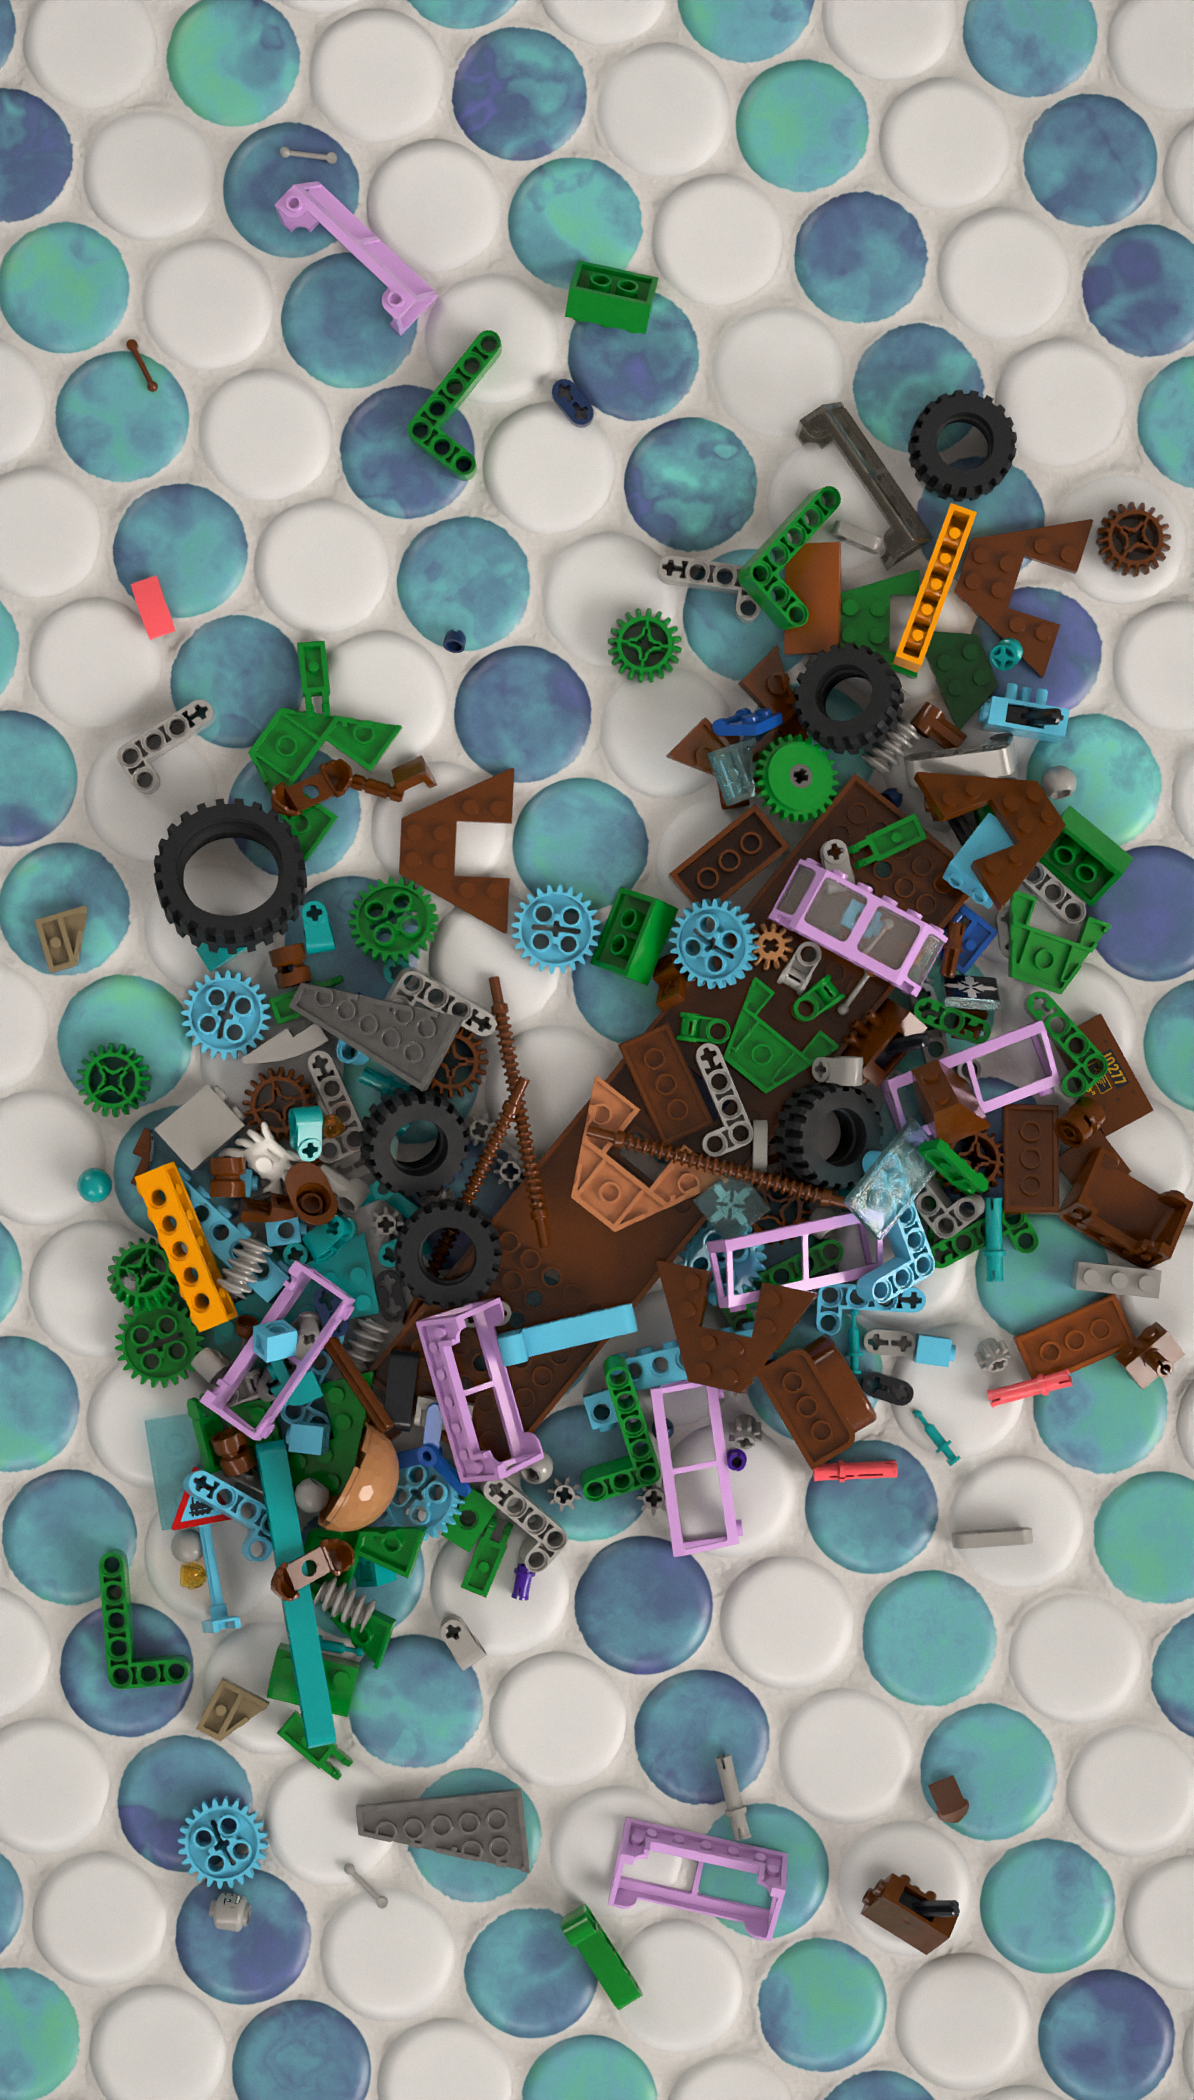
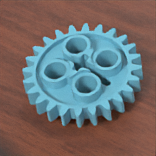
M559 884L557 892H553L551 886L548 885L547 893L545 894L537 888L538 897L534 898L528 894L527 897L530 903L528 905L522 902L519 903L520 907L524 910L523 913L514 912V916L520 919V921L511 924L512 927L519 929V932L513 934L512 938L520 939L521 941L515 948H524L525 951L522 953L521 958L524 959L530 956L529 966H533L536 962L540 963V972L544 970L545 966H549L550 974L554 973L555 967H559L561 973L565 974V966L567 965L575 971L574 962L578 961L584 965L585 961L582 956L584 954L593 956V953L588 949L589 946L598 947V943L592 940L594 936L601 935V932L593 930L594 926L600 924L599 920H592L597 910L588 911L587 908L590 906L591 900L582 903V892L576 897L572 896L573 887H570L567 893H563L562 885ZM541 907H547L552 912L551 918L546 922H541L536 918V911ZM568 910H575L579 914L578 922L573 925L567 924L563 919L564 913ZM554 922H559L561 928L580 929L581 933L559 932L558 937H553L551 931L533 930L531 927L532 925L553 927ZM539 934L546 935L549 939V944L545 949L540 950L533 945L534 938ZM566 937L573 938L577 943L576 948L572 952H565L560 946L561 941Z
M708 898L703 899L702 905L699 902L692 903L693 910L690 908L683 910L686 917L680 916L676 918L681 926L672 927L671 929L677 933V937L671 938L669 941L675 943L677 947L670 950V953L678 954L679 956L674 961V964L682 963L683 967L680 973L690 972L688 981L698 978L697 986L699 987L704 986L706 982L708 989L715 988L716 983L719 989L725 988L726 981L729 985L736 984L735 977L743 979L745 978L743 970H752V966L748 961L757 960L758 958L751 953L752 950L759 948V945L752 943V939L759 937V934L750 932L755 923L747 924L745 921L749 914L739 915L741 906L738 905L731 909L730 900L721 904L720 898H715L712 903ZM708 917H711L715 922L713 931L707 928L706 921ZM697 928L702 935H698L695 929ZM730 933H733L737 938V945L735 947L729 944L728 937ZM714 938H715V939H716L715 945H716L717 947H719V948L713 949L712 947H713L714 943H713V941H711L710 939H714ZM694 940L700 944L698 954L692 950V942ZM727 952L732 953L734 955V958L731 959L730 955ZM715 956L722 960V968L720 970L714 966Z
M230 970L226 971L225 978H222L219 971H215L214 980L210 976L205 975L206 984L204 985L196 981L195 984L199 990L197 992L188 990V993L193 998L191 1001L183 1000V1003L189 1006V1010L181 1012L182 1015L189 1018V1020L182 1023V1026H190L191 1028L185 1034L186 1037H196L192 1045L203 1044L201 1053L211 1049V1058H215L218 1052H221L222 1060L227 1059L228 1053H231L234 1059H238V1051L240 1050L244 1055L249 1054L247 1048L249 1045L254 1049L258 1048L255 1042L256 1038L265 1040V1037L260 1033L261 1030H270V1027L264 1024V1020L272 1019V1016L264 1012V1010L271 1008L270 1004L262 1003L267 994L258 995L257 993L261 985L257 984L251 987L253 978L248 977L243 982L242 973L240 972L237 973L235 978H232ZM221 990L225 996L224 1001L221 1005L215 1006L211 1002V995L214 991ZM234 991L236 996L229 1010V1013L233 1014L232 1020H226L223 1036L221 1039H218L217 1035L224 1021L220 1013L228 1009L230 995ZM246 998L251 1003V1009L248 1013L241 1014L237 1009V1004L241 999ZM209 1016L213 1017L216 1021V1027L211 1032L205 1031L202 1026L203 1020ZM233 1025H239L243 1031L242 1036L234 1041L229 1037V1029Z
M707 1220V1228L704 1229L701 1226L698 1230L699 1233L691 1238L692 1241L686 1244L687 1251L678 1254L685 1259L678 1264L699 1269L703 1265L708 1264L707 1270L712 1271L706 1242L718 1239L723 1240V1237L711 1222ZM747 1225L733 1237L751 1234L753 1228ZM761 1244L732 1252L734 1295L746 1293L747 1288L755 1291L756 1288L752 1282L754 1280L762 1281V1278L757 1273L758 1271L766 1270V1267L760 1263V1261L767 1259V1256L761 1252L765 1249V1245ZM744 1249L742 1257L736 1259L738 1251ZM718 1252L716 1253L724 1295L727 1296V1283L723 1284V1280L726 1277V1253ZM713 1281L710 1283L707 1301L709 1299V1303L716 1306L718 1297Z
M445 1459L449 1464H451L450 1459ZM418 1465L399 1469L396 1493L389 1506L383 1512L388 1513L383 1521L386 1523L393 1522L391 1527L425 1526L427 1530L423 1540L427 1541L429 1535L432 1538H438V1530L447 1533L446 1523L456 1524L452 1516L453 1514H462L456 1507L457 1504H465V1501L458 1498L459 1494L432 1466ZM421 1468L424 1473L423 1479L417 1482L416 1472ZM436 1475L435 1481L432 1482L433 1476ZM439 1486H442L444 1493L442 1498L438 1500L435 1492ZM404 1490L407 1496L405 1502L401 1504L399 1502V1494ZM420 1490H423V1491L421 1492V1495L423 1496V1499H422V1500H419L420 1497H421L420 1494H419V1491H420ZM424 1508L426 1510V1518L421 1522L418 1514Z
M215 1796L211 1806L204 1800L202 1802L203 1810L195 1806L192 1810L195 1817L187 1815L185 1821L189 1825H182L180 1831L186 1834L178 1838L179 1843L185 1844V1846L179 1849L178 1853L187 1854L182 1861V1865L191 1863L192 1866L188 1873L192 1874L197 1871L199 1873L197 1877L198 1882L204 1877L208 1878V1887H210L213 1880L217 1881L218 1889H221L225 1881H227L230 1888H233L235 1879L241 1885L244 1884V1874L253 1878L254 1871L252 1867L260 1870L262 1864L258 1859H265L267 1856L261 1850L269 1846V1842L262 1840L268 1835V1831L260 1830L265 1821L255 1820L258 1810L252 1813L248 1812L250 1803L245 1804L243 1808L240 1807V1798H237L234 1804H230L228 1796L225 1797L223 1803H220L217 1796ZM223 1819H234L237 1827L235 1829L226 1828L223 1825ZM212 1820L216 1821L218 1831L215 1828V1826L211 1823ZM201 1830L208 1831L211 1834L212 1840L202 1841L198 1836V1832ZM220 1836L223 1841L228 1839L227 1848L224 1844H218ZM237 1843H244L248 1846L249 1852L247 1854H240L236 1851L235 1845ZM229 1854L233 1858V1860H235L236 1864H231L229 1860ZM214 1855L220 1856L224 1861V1865L219 1867L213 1865L210 1857Z

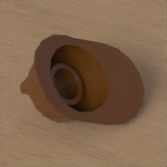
M301 1162L292 1166L285 1176L284 1184L295 1215L302 1221L312 1225H323L331 1221L337 1213L338 1203L323 1171L315 1164Z

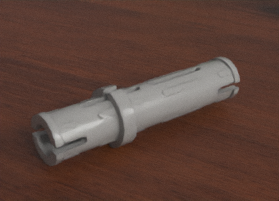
M725 1754V1757L723 1755L717 1756L714 1759L717 1764L727 1806L725 1813L726 1817L730 1818L734 1841H740L741 1837L743 1840L751 1837L745 1815L747 1807L742 1802L732 1754Z

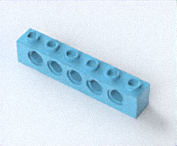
M180 1166L178 1172L185 1188L189 1192V1198L197 1217L200 1208L205 1206L209 1210L207 1220L204 1222L199 1220L211 1251L232 1269L233 1267L227 1261L228 1258L238 1259L233 1249H238L241 1245L238 1242L239 1239L248 1240L252 1232L243 1223L240 1222L237 1225L230 1219L233 1214L222 1204L215 1205L210 1200L209 1191L202 1185L197 1188L190 1181L193 1177ZM160 1190L161 1199L166 1201L164 1192ZM226 1225L229 1229V1236L221 1241L218 1238L217 1232L221 1226ZM263 1252L268 1258L269 1274L265 1278H261L258 1273L252 1272L257 1278V1282H247V1284L267 1303L273 1304L285 1288L283 1285L285 1280L290 1282L292 1280L290 1279L291 1274L288 1273L290 1267L282 1260H279V1262L274 1260L270 1256L271 1253Z
M755 1321L742 1324L743 1329L733 1331L732 1327L719 1330L752 1337ZM677 1340L663 1343L664 1348L653 1350V1346L639 1348L636 1350L637 1354L627 1356L626 1352L614 1354L625 1358L629 1370L631 1363H636L641 1367L642 1374L639 1377L634 1376L630 1371L636 1391L687 1379ZM775 1352L772 1354V1356H771L768 1360H770V1359H772V1358H774V1357L776 1356ZM657 1357H664L668 1361L667 1370L658 1368L656 1364ZM614 1370L611 1374L618 1375L622 1370Z

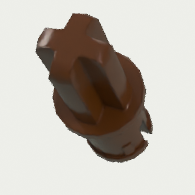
M948 922L946 935L948 940L941 948L944 951L940 968V975L942 977H955L959 954L963 953L961 947L966 928L965 924Z

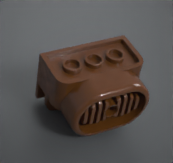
M823 1334L803 1347L792 1346L780 1353H776V1356L768 1360L762 1371L756 1375L811 1470L850 1448L854 1443L855 1433L872 1424L877 1419V1415L833 1339L828 1334Z

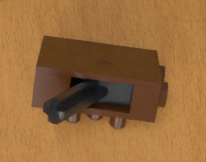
M889 998L882 1003L876 1012L870 1009L865 1013V1018L868 1020L866 1024L860 1019H855L852 1022L851 1027L858 1034L850 1033L846 1036L845 1041L849 1045L840 1055L863 1057V1084L867 1085L870 1082L877 1088H879L908 1051L923 1049L930 1045L929 1035L924 1032L928 1027L910 1011Z
M892 1873L886 1879H880L873 1889L869 1888L863 1896L862 1903L865 1905L861 1915L925 1955H928L950 1938L960 1913L959 1903L956 1900H936L937 1895L935 1892L927 1891L925 1894L918 1886L911 1885L910 1877L905 1874L898 1877Z

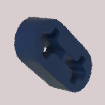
M560 379L556 381L552 387L554 402L574 426L579 428L589 426L594 417L591 404L570 380ZM560 387L563 389L569 387L571 389L569 391V396L572 399L571 402L564 396L558 397ZM574 405H577L581 411L588 410L586 420L575 418L576 410L573 407Z
M320 1287L315 1292L314 1303L323 1327H325L331 1318L330 1314L336 1311L342 1300L334 1294V1299L331 1300L333 1309L329 1311L326 1303H320L319 1299L323 1297L324 1291H327L328 1294L333 1293L325 1287ZM349 1319L344 1321L340 1332L334 1331L332 1337H342L348 1332L350 1327Z

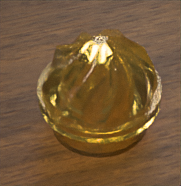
M189 1562L188 1565H181L180 1586L187 1587L188 1590L201 1587L207 1578L204 1568L201 1565L194 1564V1562Z

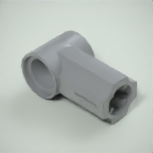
M323 1164L320 1169L327 1177L336 1197L338 1209L345 1214H355L370 1194L368 1185L358 1178L348 1179L327 1164Z

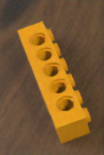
M953 503L950 504L892 664L916 673L919 672L977 512Z
M170 1162L134 1177L137 1183V1191L143 1197L147 1206L148 1218L154 1223L158 1233V1242L167 1254L169 1268L177 1278L180 1294L187 1302L191 1321L197 1326L199 1333L239 1316L229 1291L217 1282L218 1278L223 1279L175 1162ZM160 1190L164 1192L166 1201L161 1199ZM171 1216L176 1220V1227L171 1224ZM181 1242L187 1246V1253L182 1250ZM192 1268L197 1271L198 1279L193 1276ZM203 1294L208 1297L209 1305L204 1302Z

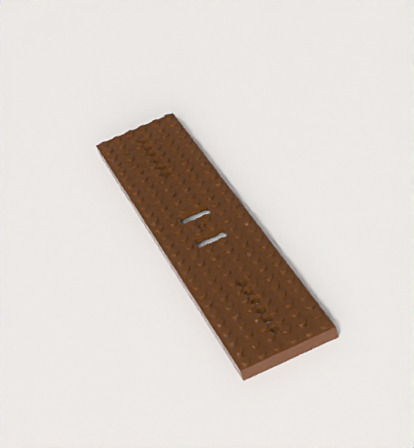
M855 773L832 801L833 804L826 808V812L817 819L740 914L748 913L749 917L745 922L747 924L755 923L750 932L756 930L762 935L760 925L763 923L766 925L767 931L770 932V926L773 922L767 920L800 859L806 860L808 857L822 865L820 849L825 842L838 839L843 841L848 848L865 840L866 836L908 816ZM926 830L924 832L927 839L877 863L874 861L858 870H855L853 864L862 858L872 856L869 846L860 849V851L854 854H849L855 885L858 882L871 885L874 891L873 895L879 898L885 895L898 902L897 908L905 912L909 908L921 914L923 922L928 925L933 924L942 930L970 897L961 890L952 887L942 878L954 855L952 851ZM831 845L832 847L827 851L828 856H833L834 860H836V855L840 854V849H835ZM885 862L890 866L891 873L888 877L882 878L877 875L875 869L878 863ZM800 868L778 910L789 915L795 914L815 875ZM823 881L805 914L804 920L821 931H824L829 926L835 927L839 932L838 940L844 942L848 939L851 932L838 926L842 917V907L848 905L851 899L864 905L867 904V900L850 891L827 894ZM878 907L876 911L882 913L879 920L884 921L890 918L894 924L891 929L885 931L868 952L867 956L893 970H898L906 958V952L910 951L920 929ZM861 913L856 915L855 923L859 919ZM777 925L775 933H779L784 926ZM786 928V933L781 937L785 939L792 936L793 941L786 943L785 946L794 948L793 953L783 952V954L790 961L796 948L801 943L813 941ZM730 933L728 937L729 944L735 947L737 945V938L733 933ZM871 935L868 940L861 937L857 945L858 950L862 952L874 936ZM927 936L919 953L917 954V960L922 956V954L926 951V949L930 946L934 939ZM764 940L763 945L766 947L763 950L766 953L770 951L776 952L777 948L774 946L777 943L774 940L770 942ZM818 945L821 950V959L814 969L813 975L802 995L829 974L831 976L830 981L839 993H844L845 997L828 1010H824L814 1019L808 1022H800L793 1017L791 1013L792 1004L801 996L797 995L796 990L784 983H776L786 965L778 957L779 969L774 968L772 961H770L768 970L763 969L765 962L763 959L757 966L753 964L754 960L748 961L752 966V970H743L745 978L738 979L735 977L736 984L729 985L726 981V987L719 989L717 983L715 988L708 989L707 982L704 986L699 987L697 986L698 978L693 981H688L687 979L685 981L684 1001L661 1011L645 1032L669 1022L675 1037H677V1035H680L682 1022L680 1012L725 1020L730 1026L731 1037L751 983L757 977L775 992L757 1016L800 1052L805 1049L821 1030L840 1046L837 1050L826 1056L834 1058L840 1056L849 1045L845 1041L846 1036L850 1033L858 1034L851 1027L852 1022L855 1019H860L866 1024L868 1020L865 1018V1013L870 1009L876 1012L895 987L876 975L869 977L848 1006V1013L841 1015L838 1012V1006L844 1004L865 972L863 968ZM805 946L801 950L800 955L805 962H809L806 959V952L809 948H812L811 946ZM727 952L730 955L731 959H733L734 955L730 952ZM715 956L714 966L720 970L722 968V960ZM800 1002L798 1011L802 1016L808 1017L812 1012V1007L808 1002ZM692 1021L689 1026V1034H691ZM715 1024L710 1029V1035L714 1039H722L726 1035V1028L722 1024ZM730 1037L723 1044H714L719 1048L722 1056L725 1053ZM677 1040L689 1068L703 1079L695 1054L697 1049L706 1043ZM704 1048V1054L700 1057L702 1061L707 1060L710 1068L705 1069L706 1074L708 1075L713 1070L722 1069L720 1063L714 1066L712 1058L716 1056L715 1052H709L707 1048ZM623 1058L606 1078L605 1082L640 1109L624 1132H626L627 1136H630V1134L636 1131L645 1139L648 1138L650 1143L656 1140L657 1144L660 1145L662 1142ZM725 1061L751 1126L753 1125V1120H767V1145L774 1137L775 1127L778 1128L779 1120H777L779 1111H784L785 1107L783 1104L787 1098H794L793 1092L798 1088H804L806 1084L818 1083L812 1074L811 1065L765 1094ZM718 1073L711 1078L713 1088L721 1090L726 1086L727 1081L724 1075ZM589 1099L540 1159L538 1166H536V1170L540 1171L537 1174V1177L541 1178L539 1185L543 1187L540 1190V1193L544 1194L542 1201L546 1202L543 1208H546L548 1212L546 1224L551 1246L547 1248H540L535 1221H532L530 1216L532 1208L529 1207L531 1200L527 1199L530 1196V1193L526 1192L528 1184L524 1183L527 1177L492 1218V1224L498 1229L500 1234L499 1238L503 1250L502 1262L497 1277L490 1289L482 1294L478 1300L500 1297L501 1300L509 1304L512 1313L520 1312L525 1317L524 1325L519 1328L511 1326L509 1321L505 1325L495 1326L497 1334L632 1303L634 1310L660 1278L657 1260L672 1263L708 1219L694 1202L706 1191L616 1232L611 1230L571 1198L590 1104ZM728 1099L730 1102L724 1108L723 1113L730 1116L737 1111V1104L735 1101ZM718 1116L715 1119L713 1125L670 1143L665 1147L672 1145V1149H676L685 1145L698 1156L702 1153L703 1157L707 1158L710 1155L706 1154L702 1149V1139L707 1133L723 1127L720 1117ZM743 1125L736 1126L732 1133L734 1139L737 1141L745 1140L748 1136L747 1128ZM711 1136L707 1140V1148L711 1152H717L721 1149L722 1140L718 1136ZM752 1140L747 1145L721 1156H710L711 1160L718 1158L719 1162L726 1160V1164L729 1165L733 1162L735 1167H738L739 1164L742 1165L743 1169L747 1166L750 1167L752 1164ZM612 1145L606 1154L650 1188L654 1181L619 1154L620 1148ZM473 1243L443 1279H456L470 1270L475 1259ZM549 1269H555L560 1274L559 1282L554 1285H549L544 1280V1273ZM535 1290L541 1293L543 1298L541 1304L538 1306L528 1304L526 1296L530 1291ZM423 1303L368 1370H376L373 1384L386 1394L392 1348L420 1352L413 1407L414 1418L419 1394L436 1397L416 1322L456 1308L455 1306L442 1309L438 1305L432 1304L429 1306ZM473 1316L468 1317L469 1322H474ZM466 1327L460 1332V1342L451 1347L459 1376L468 1377L472 1381V1387L489 1382L490 1377L487 1369L481 1371L474 1366V1359L479 1355H483L476 1327ZM610 1338L531 1356L526 1362L506 1366L524 1432L533 1433ZM490 1387L465 1396L467 1402L474 1403L472 1423L480 1451L490 1450L493 1457L499 1462L510 1459L511 1453L493 1388ZM442 1430L441 1440L450 1446L447 1432Z

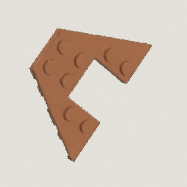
M596 1075L571 1198L616 1232L708 1190L720 1179L723 1183L728 1180L723 1175L720 1177L718 1172L712 1175L710 1170H707V1172H704L703 1168L696 1170L695 1166L688 1168V1164L684 1163L681 1166L679 1161L673 1164V1160H671L650 1188H648L606 1154L613 1143L586 1136L588 1127L591 1125L612 1132H617V1130L624 1131L640 1109ZM685 1145L680 1148V1151L687 1149L689 1154L693 1152Z

